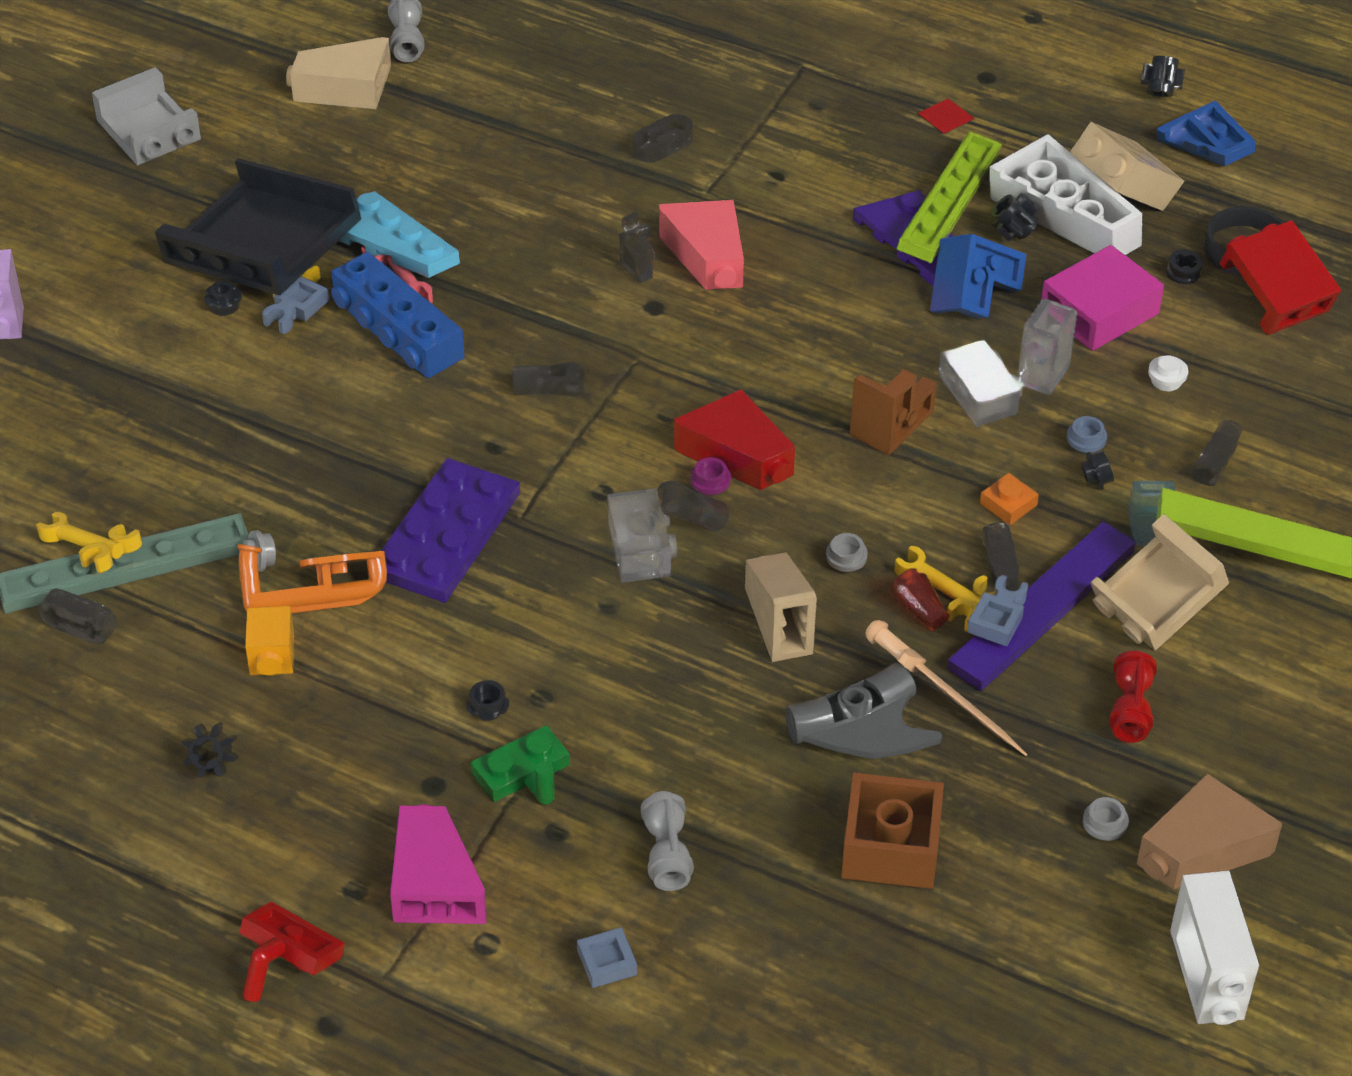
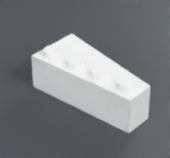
M1049 134L989 167L990 199L998 202L1006 195H1012L1014 198H1017L1020 193H1023L1038 208V211L1034 214L1038 219L1037 224L1093 253H1097L1112 245L1124 255L1142 246V213Z

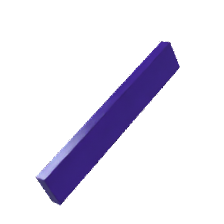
M1105 522L1099 524L1028 588L1026 601L1023 604V618L1008 646L975 635L948 659L947 670L979 691H982L1093 590L1090 583L1093 579L1098 577L1103 581L1135 552L1136 541Z

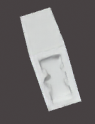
M1230 871L1183 875L1170 931L1197 1023L1226 1025L1237 1020H1244L1259 963Z

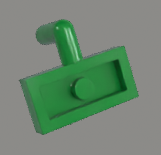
M545 725L471 761V773L493 802L527 786L539 803L548 805L555 798L554 773L570 765V753L551 729Z

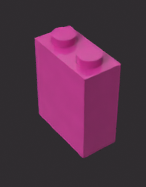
M1109 245L1045 280L1040 310L1091 351H1094L1158 315L1164 284L1114 246Z

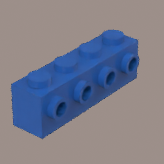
M368 251L331 271L333 284L331 295L336 305L341 309L345 308L363 328H368L378 336L385 347L392 348L398 353L410 368H415L429 379L464 359L463 329Z

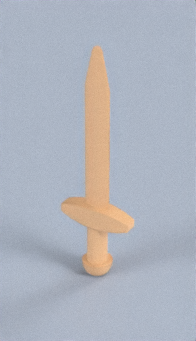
M874 620L870 623L865 633L871 644L877 642L909 671L913 673L919 671L997 737L1025 756L1028 755L1004 730L924 665L927 660L887 629L888 624L886 622Z

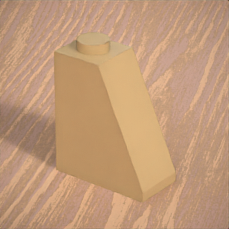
M380 37L298 51L294 64L288 66L286 73L287 86L292 87L293 101L377 109L391 68L389 38Z
M787 552L746 560L745 590L771 661L776 662L812 655L817 601L813 588Z

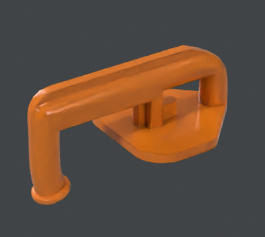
M244 544L237 545V549H240L239 575L243 606L246 612L247 608L290 606L291 613L356 606L379 593L387 579L385 551L352 553L299 560L300 568L316 567L317 586L261 592L258 553L262 552V548ZM367 560L368 580L332 584L331 574L347 573V563Z

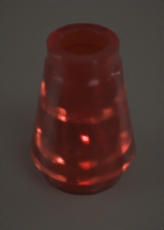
M911 568L900 574L891 584L890 591L894 595L893 601L926 626L929 631L937 630L949 619V613L945 610L925 573H919L917 569Z

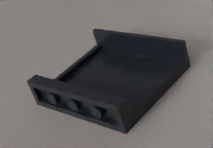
M238 158L235 160L240 178L238 183L186 229L163 224L155 231L156 239L165 263L281 295L362 219L355 191L351 187Z

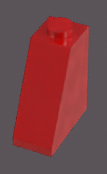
M742 389L674 419V448L678 453L696 461L708 457L718 458L726 464L732 478L758 490L765 489L775 483H781L794 475L795 445Z

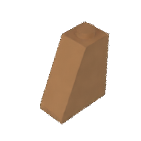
M1207 774L1142 836L1137 865L1143 868L1150 877L1162 881L1174 890L1180 888L1183 875L1229 871L1271 856L1276 850L1282 823Z

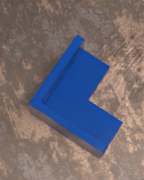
M974 234L941 238L930 311L937 314L957 311L977 319L989 318L993 286L1009 292L1022 290L1027 254Z

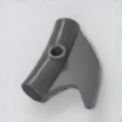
M893 663L878 673L841 690L808 701L788 705L785 710L788 731L794 744L807 742L840 753L878 759L911 753L938 745L942 741V734L939 731L912 728L904 723L902 714L910 698L916 694V684L910 672L899 663Z

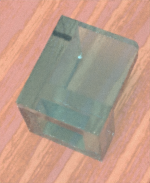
M1133 481L1128 514L1132 539L1136 541V545H1147L1156 537L1152 524L1157 518L1158 496L1162 488L1175 491L1174 481Z

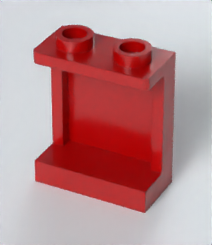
M1293 220L1280 225L1270 224L1259 233L1248 237L1241 235L1234 238L1226 246L1227 250L1220 261V265L1224 270L1234 266L1237 268L1266 310L1259 325L1267 336L1329 312L1342 291Z

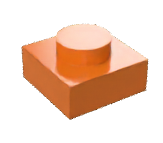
M1008 473L981 492L980 504L1008 525H1011L1037 506L1039 494Z

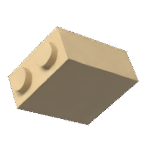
M1090 122L1070 151L1073 156L1116 192L1161 211H1164L1184 183L1182 178L1138 142L1093 122Z

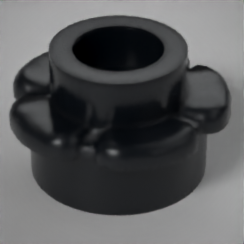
M218 281L206 289L204 302L209 306V310L213 314L219 316L230 315L238 310L239 302L242 299V292L237 290L235 284L228 281Z
M1103 451L1093 455L1087 452V461L1081 463L1085 480L1089 486L1097 484L1098 488L1103 490V485L1114 481L1110 463Z
M485 680L476 683L471 688L470 700L466 702V708L472 716L477 715L483 721H491L497 719L500 714L507 712L509 699L505 697L504 688L499 683Z

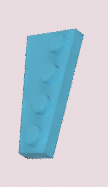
M375 191L362 194L357 198L362 219L339 240L348 245L354 241L365 246L366 252L368 251L374 256L379 254L389 255L392 257V263L428 278L460 264L459 251Z

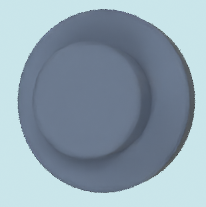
M1079 417L1074 420L1067 430V442L1072 448L1080 452H1097L1106 445L1107 432L1104 429L1103 423L1095 417Z

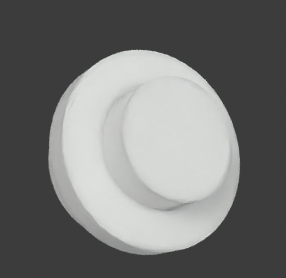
M1171 355L1160 356L1150 362L1148 374L1156 388L1163 391H1174L1180 388L1186 381L1188 367L1177 357Z

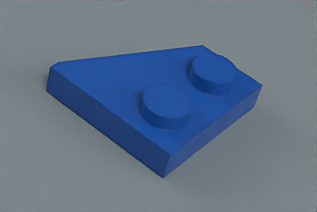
M1216 100L1156 128L1157 139L1160 142L1222 166L1231 164L1255 152L1256 141Z

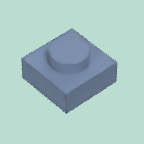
M622 927L577 940V951L592 988L637 975V963Z

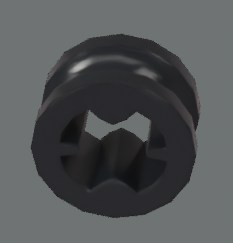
M1179 249L1174 251L1170 255L1166 270L1168 278L1179 284L1196 282L1200 277L1203 265L1202 258L1192 250Z

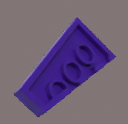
M919 190L859 206L853 210V220L860 226L866 224L873 230L874 238L882 244L888 242L897 250L899 239L926 197ZM897 250L898 258L906 264L911 263L920 269V276L934 286L938 254L933 262L929 263Z

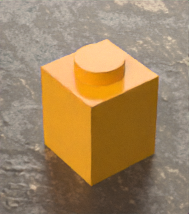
M290 606L247 608L245 648L250 675L293 673L294 628Z

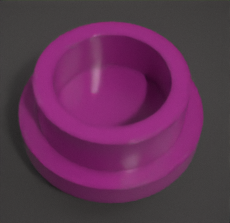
M708 457L696 463L691 471L690 482L696 491L706 495H716L728 489L731 483V473L722 460Z

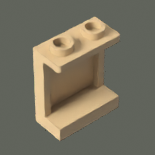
M1165 514L1152 524L1156 537L1105 583L1098 577L1090 582L1096 596L1093 599L1096 607L1108 618L1115 615L1124 623L1122 624L1123 630L1134 642L1140 644L1144 641L1154 651L1229 584L1224 565Z

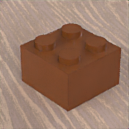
M853 773L841 878L933 889L944 783Z

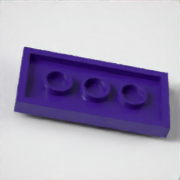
M447 458L381 550L385 551L386 583L446 603L519 496L520 482Z

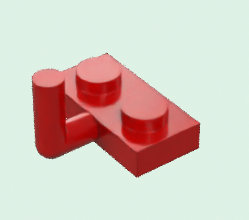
M270 901L242 918L239 933L256 942L259 946L251 954L242 996L251 1002H257L261 999L269 963L278 957H282L294 964L297 969L314 976L342 959L345 943Z

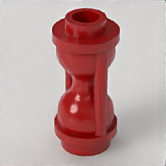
M1131 650L1118 655L1113 663L1115 680L1118 687L1123 691V695L1113 705L1109 715V725L1116 738L1123 742L1136 743L1144 740L1153 728L1154 717L1151 706L1143 694L1152 686L1157 673V663L1149 654L1138 650Z

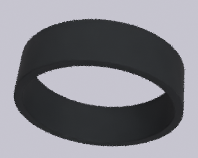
M1238 206L1224 209L1216 213L1208 223L1204 242L1205 254L1219 269L1242 277L1235 266L1226 270L1221 267L1220 261L1226 250L1217 244L1213 235L1219 230L1232 226H1248L1262 230L1270 224L1280 225L1284 222L1276 215L1255 207Z

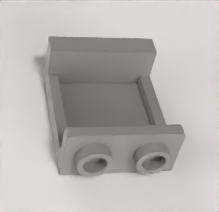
M156 67L92 92L97 121L136 165L201 140L197 112L193 108L183 111L165 92L163 75Z

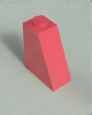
M734 200L659 204V236L661 240L705 290L743 287L744 257Z

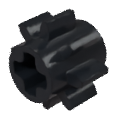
M1153 56L1152 64L1144 63L1141 84L1148 85V94L1158 97H1172L1174 89L1182 90L1185 69L1178 68V59L1169 56Z
M1020 193L1017 198H1014L1012 195H1006L993 208L992 216L996 220L993 221L992 226L1007 241H1010L1013 236H1016L1018 239H1024L1037 226L1038 219L1034 214H1036L1038 208L1023 193Z
M221 722L215 724L209 732L201 723L194 727L197 739L187 738L182 741V745L189 748V757L183 763L184 765L193 763L198 767V777L200 778L205 776L209 769L212 768L219 777L226 773V766L223 761L234 762L239 758L238 754L231 752V743L238 737L237 735L228 737L223 733V723ZM209 741L213 742L212 749L219 753L212 759L208 758V750L202 747V745Z

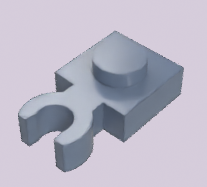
M302 276L299 277L284 293L274 295L275 304L266 307L262 313L263 323L268 327L272 322L279 320V333L285 334L289 332L293 327L294 319L299 318L306 322L329 301L328 289Z
M1001 575L996 580L994 595L985 592L982 595L968 621L967 632L1008 646L1023 618V604L1027 597L1028 583L1023 582L1018 590L1009 591L1005 589L1007 576Z

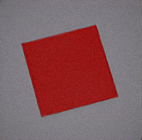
M949 98L918 113L943 134L975 119Z

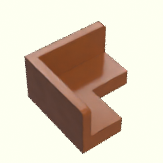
M904 369L886 387L859 374L853 382L850 436L889 456L934 412L937 383L924 376L916 383L917 376Z

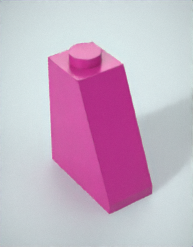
M420 804L416 806L400 805L390 893L394 923L486 924L485 888L445 806Z

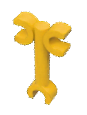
M54 512L52 514L54 524L46 525L41 522L36 524L39 538L43 542L52 543L65 540L83 547L78 552L82 567L86 568L95 562L98 573H103L112 567V558L119 559L123 554L134 552L142 546L139 530L135 529L126 535L125 527L122 524L110 529L108 532L109 539L70 525L67 516L61 512Z
M910 546L908 549V560L912 563L905 562L898 557L895 560L894 572L903 579L920 578L952 598L953 601L949 603L947 610V620L951 622L958 615L967 616L964 630L967 632L968 621L986 590L988 577L984 575L978 577L974 581L973 591H970L925 563L926 557L922 549Z

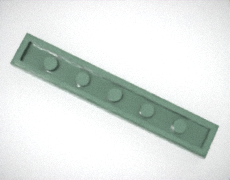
M239 513L142 537V546L138 550L123 554L119 559L112 558V567L103 573L97 572L95 562L86 568L82 567L79 553L0 573V597L4 612L6 614L239 555L240 549H237V545L243 544L244 540H248V532L242 515Z

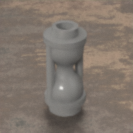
M391 0L388 5V16L395 29L390 38V50L398 60L413 62L420 57L425 47L424 38L417 28L422 17V5L419 0Z
M667 791L656 792L646 798L640 807L641 817L644 820L645 826L656 837L657 842L650 851L647 866L648 875L654 881L657 888L665 891H675L689 884L690 876L694 871L693 860L690 857L689 851L678 840L677 835L684 825L686 805L683 798L679 795Z

